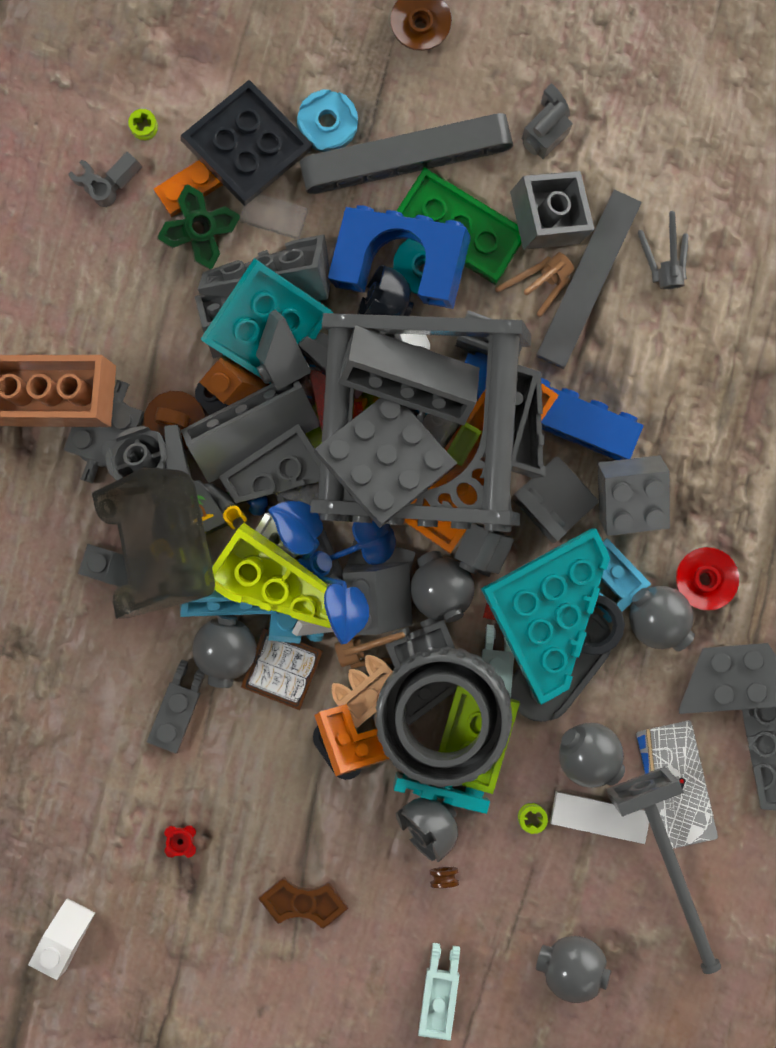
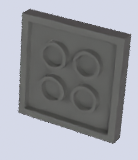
M379 398L316 447L314 451L315 455L379 528L448 474L457 464L407 406L383 398Z

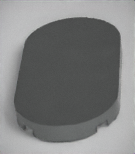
M595 612L590 614L584 641L593 644L602 642L611 633L609 625L599 614ZM611 650L599 655L581 652L579 658H576L571 674L573 679L569 690L542 705L537 703L520 667H518L512 676L511 699L520 701L518 712L533 721L546 722L559 718L568 710L600 669Z

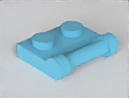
M606 538L603 543L608 551L610 560L601 580L618 596L619 600L616 604L621 612H623L632 603L633 596L639 590L649 587L651 583ZM597 606L604 613L603 617L608 623L612 622L609 613L602 607Z

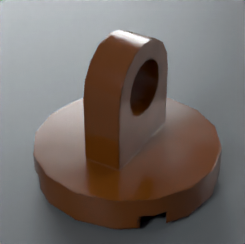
M167 391L156 396L148 404L144 413L143 426L160 433L165 439V426L178 425L180 430L205 418L206 415L201 404L192 395L183 391ZM182 434L185 451H188L189 448L187 447Z

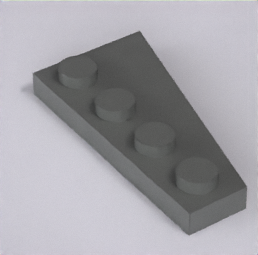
M776 707L743 709L741 711L759 805L761 809L776 811Z

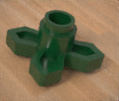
M187 184L177 199V204L184 219L165 222L157 236V240L172 249L191 242L194 262L210 270L214 267L220 256V251L213 236L232 233L240 219V215L226 206L211 212L206 211L203 193ZM195 222L203 225L204 230L202 233L198 234L193 230L192 226Z

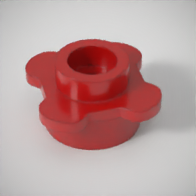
M171 825L165 829L164 835L167 839L164 852L167 857L173 858L185 855L187 858L194 856L196 853V847L194 846L196 829L193 826L187 825L185 828H176ZM182 839L183 844H178L177 840Z

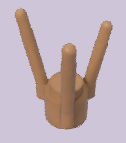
M558 252L554 257L550 258L547 256L539 264L497 286L495 291L501 292L542 270V276L524 290V294L529 295L546 281L551 285L557 283L537 312V316L542 317L562 288L570 282L568 276L574 272V266L568 257Z
M400 632L363 644L360 639L355 640L361 635L354 636L347 644L341 645L340 642L335 643V650L341 667L350 665L351 669L366 666L365 659L360 660V658L365 657V650L405 637V634ZM380 658L387 664H393L391 658Z

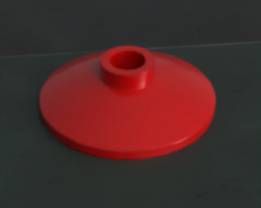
M712 547L698 548L689 552L679 563L676 571V586L678 591L688 599L692 607L700 610H716L727 605L736 595L739 587L738 568L733 559L722 550ZM703 573L707 574L710 578V582L707 585H703L700 582V576Z

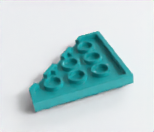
M595 528L582 533L481 588L537 703L541 705L570 688L573 679L571 674L576 658H579L587 634L585 630L590 614L594 612L600 592L599 585L604 570H607L610 556Z

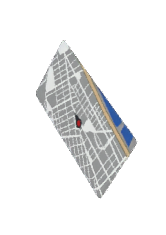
M684 721L638 731L636 735L645 774L665 766L680 781L684 792L656 803L673 849L717 839V830L692 722Z

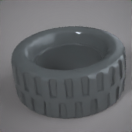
M449 646L428 648L411 655L400 663L385 681L375 708L377 737L382 744L385 755L393 762L392 764L398 770L405 773L407 777L415 779L422 784L435 785L437 787L459 786L465 782L477 779L482 773L485 774L502 755L512 726V707L509 692L506 690L501 676L495 672V668L483 661L482 657L477 654L473 655L465 649H453ZM439 681L450 682L461 686L474 697L481 712L482 727L472 743L461 750L445 753L433 751L416 740L407 724L406 707L409 697L421 686Z

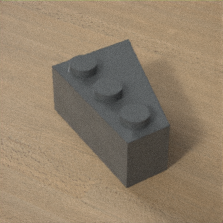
M518 365L511 471L531 478H540L546 476V469L543 466L544 434H542L541 414H543L541 372ZM484 454L483 458L481 459L484 462L486 454Z

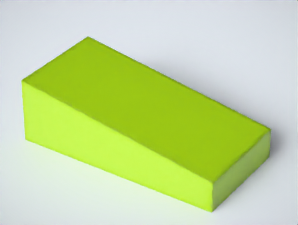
M467 422L461 426L447 450L448 454L460 466L463 465L482 432Z

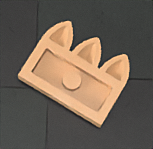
M372 655L365 656V665L370 675L369 677L359 670H349L348 677L353 690L339 683L332 684L334 701L338 706L347 704L356 728L376 713L375 708L380 691L392 673V669L386 662Z

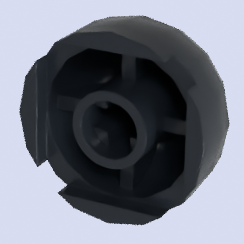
M380 265L367 285L369 291L366 298L362 297L357 314L409 316L414 306V302L410 301L411 288L409 282L397 270Z

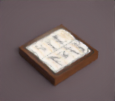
M264 628L256 647L254 662L246 672L241 688L300 710L323 651L302 642L298 644L269 641V629Z

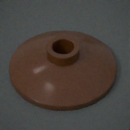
M397 0L390 17L391 29L396 39L405 47L417 51L430 50L440 45L448 36L452 22L450 9L444 0ZM417 22H424L426 27L417 28L415 24Z

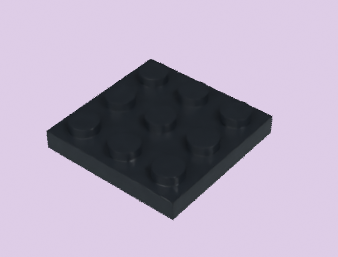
M250 80L246 81L181 134V142L244 207L307 155L313 147V144Z

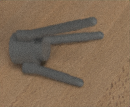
M670 211V261L660 263V269L656 265L643 230L638 231L642 248L652 272L653 283L659 282L660 289L685 286L684 280L687 279L686 262L689 235L684 233L682 236L680 261H678L675 212Z

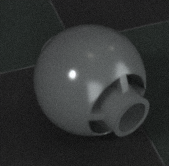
M431 551L422 555L417 560L420 568L415 572L411 582V596L414 604L421 613L434 620H446L447 623H451L461 619L464 616L463 612L468 609L474 597L475 588L471 573L459 567V561L449 557L443 558L440 551Z
M654 586L648 589L643 588L633 596V603L629 611V623L633 634L641 643L654 649H669L672 647L675 651H681L691 644L695 637V634L691 631L694 619L693 610L688 599L681 592L668 586Z
M221 615L216 619L208 621L198 630L193 640L192 654L195 664L202 673L208 675V684L213 687H232L234 678L245 674L252 666L256 656V642L252 632L244 623L238 621V618L234 615Z
M583 723L565 732L559 747V762L563 772L571 781L583 787L596 788L606 784L610 786L615 785L624 776L623 747L619 738L611 729L598 723Z
M576 935L563 937L552 947L542 945L536 964V970L545 973L549 989L558 998L570 1003H584L594 999L599 994L601 988L607 989L611 976V970L606 969L607 960L601 948L592 940Z

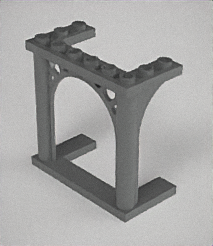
M323 313L322 327L327 329L329 333L322 443L353 419L355 389L338 384L345 352L355 325L377 333L489 337L484 424L477 453L468 467L455 479L442 486L428 489L417 498L416 503H410L386 524L405 525V519H418V526L438 527V521H451V528L471 529V523L484 524V530L511 532V526H520V513L513 512L511 507L510 484L519 347H531V333L523 320ZM484 454H486L485 462L481 460ZM320 460L318 500L311 499L310 513H320V520L372 523L371 517ZM476 469H483L479 477L484 478L483 486L478 480L472 478V473ZM468 483L474 487L477 492V501L473 505H467L460 500L457 494L459 484ZM443 493L450 494L457 508H453L447 501H442L443 504H441L438 499L439 496ZM424 499L427 500L430 506H423Z

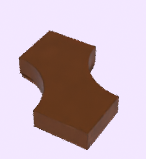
M283 877L258 898L278 924L289 918L302 917L314 921L324 929L348 909V905L330 882L316 888H301Z

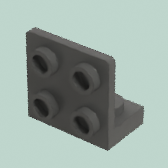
M555 457L545 466L546 476L532 478L511 497L552 544L559 541L572 526L598 504V499L559 457Z

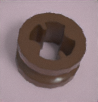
M438 867L430 869V875L433 876V881L430 882L431 887L451 888L458 886L459 880L455 878L458 868Z

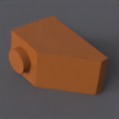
M222 355L199 381L222 403L231 405L270 385L265 384L260 377L225 355Z

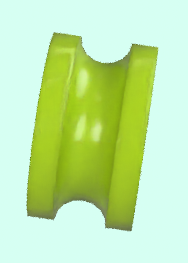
M138 109L131 113L128 125L132 134L141 141L152 139L158 131V124L154 114L147 109ZM144 119H147L150 127L145 126L143 131H140L137 123H142Z
M527 803L518 812V822L527 833L538 834L546 828L548 816L539 804ZM529 811L533 814L540 812L541 817H537L540 821L538 825L534 826L532 823L525 824L524 820H528L525 815Z

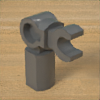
M126 151L105 173V178L94 174L92 167L84 160L79 162L85 169L84 175L78 177L73 172H70L69 177L76 185L84 187V190L99 206L108 207L116 200V190L118 188L122 189L138 173L142 165Z

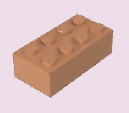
M0 355V426L111 427L116 365L103 355Z

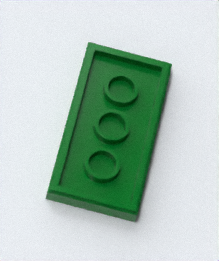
M425 167L397 209V212L402 213L404 217L415 218L416 215H424L432 218L434 222L445 223L446 220H454L462 223L467 228L471 237L464 266L494 285L498 283L522 245L518 225Z

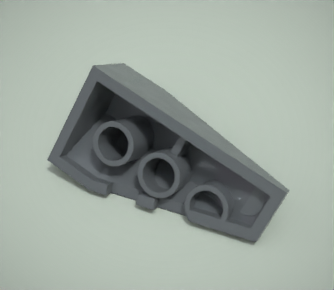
M325 235L285 243L286 249L270 255L268 250L258 253V257L255 259L318 302L328 299L331 282L328 279L330 270ZM237 260L203 272L198 286L199 294L229 297L252 261L244 264L242 261Z

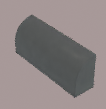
M355 325L345 352L338 384L465 425L477 402L480 368Z
M296 380L279 391L270 384L182 429L181 432L187 447L208 483H210L297 424L301 426L305 434L320 427L321 424L300 382Z

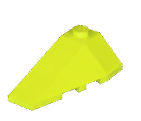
M245 523L237 529L203 580L205 584L231 601L244 602L258 606L263 610H272L290 615L298 620L326 628L331 627L324 605V595L329 585L272 541Z

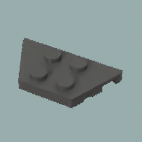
M762 643L702 648L679 706V714L776 707V655L770 645Z

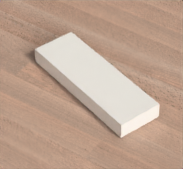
M557 791L550 818V824L642 844H645L649 826L645 810H638L622 817L612 803Z

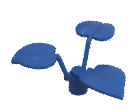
M287 501L269 508L268 511L275 522L279 537L284 546L291 553L303 556L297 560L301 565L323 582L332 584L325 591V610L338 641L341 645L347 644L368 622L369 605L367 599L360 589L356 587L347 588L345 581L324 576L329 573L333 560L360 549L364 560L368 564L378 565L386 562L392 556L396 545L393 529L390 527V524H384L379 528L373 520L372 523L354 522L352 532L358 544L329 556L322 551L315 552L320 545L317 537L323 531V523L318 513H310L311 506L300 501Z

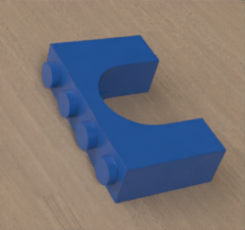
M357 205L356 208L345 207L328 275L329 281L335 288L365 293L372 261L379 249L396 239H411L420 243L425 248L426 253L425 266L417 295L423 304L454 309L471 239L467 228L462 223L454 220H446L445 223L434 222L432 218L424 215H416L415 218L404 217L402 213L394 210H387L386 213L374 212V209L364 205Z

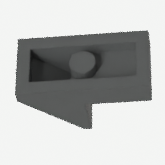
M87 544L78 574L132 591L141 592L149 562Z

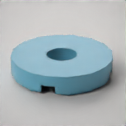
M323 89L311 93L299 108L297 126L299 131L313 144L312 148L320 152L344 148L353 140L358 128V114L354 103L345 94ZM325 114H331L336 118V123L331 127H324L319 123L320 117Z

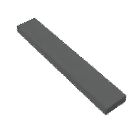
M615 189L613 190L536 357L562 369L565 368L640 208L641 201Z

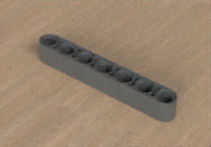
M498 113L309 155L300 160V167L306 192L317 194L421 171L424 167L430 169L501 153L512 148L513 141L506 114Z

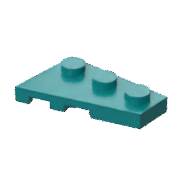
M396 772L393 783L394 791L405 793L407 788L413 790L412 793L421 798L429 800L441 798L444 799L443 802L484 814L488 812L490 800L483 797V791L466 787L465 791L453 788V786L437 787L435 785H425L407 777L405 773Z

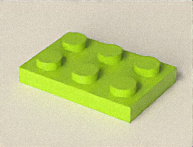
M457 685L438 752H454L465 748L474 741L482 727L481 712L476 700L467 690ZM510 698L512 707L511 735L520 701ZM509 738L502 755L497 762H494L491 769L485 774L479 775L477 779L463 783V786L490 794L494 793Z

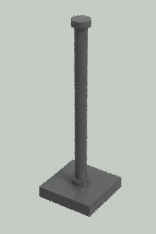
M664 766L606 789L610 801L622 817L641 809L645 810L703 962L701 969L704 974H712L721 969L720 961L715 959L656 805V803L684 793L680 781Z

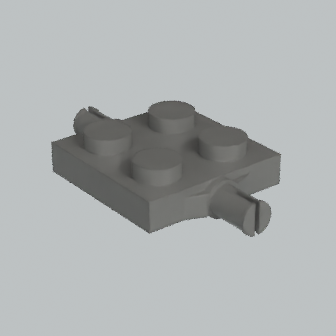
M121 380L116 382L111 427H72L63 450L80 456L87 462L83 475L80 478L83 481L93 484L99 466L107 467L106 453L108 448L112 450L113 446L117 443L115 438L129 428L141 426L145 412L130 407L123 402L130 385Z

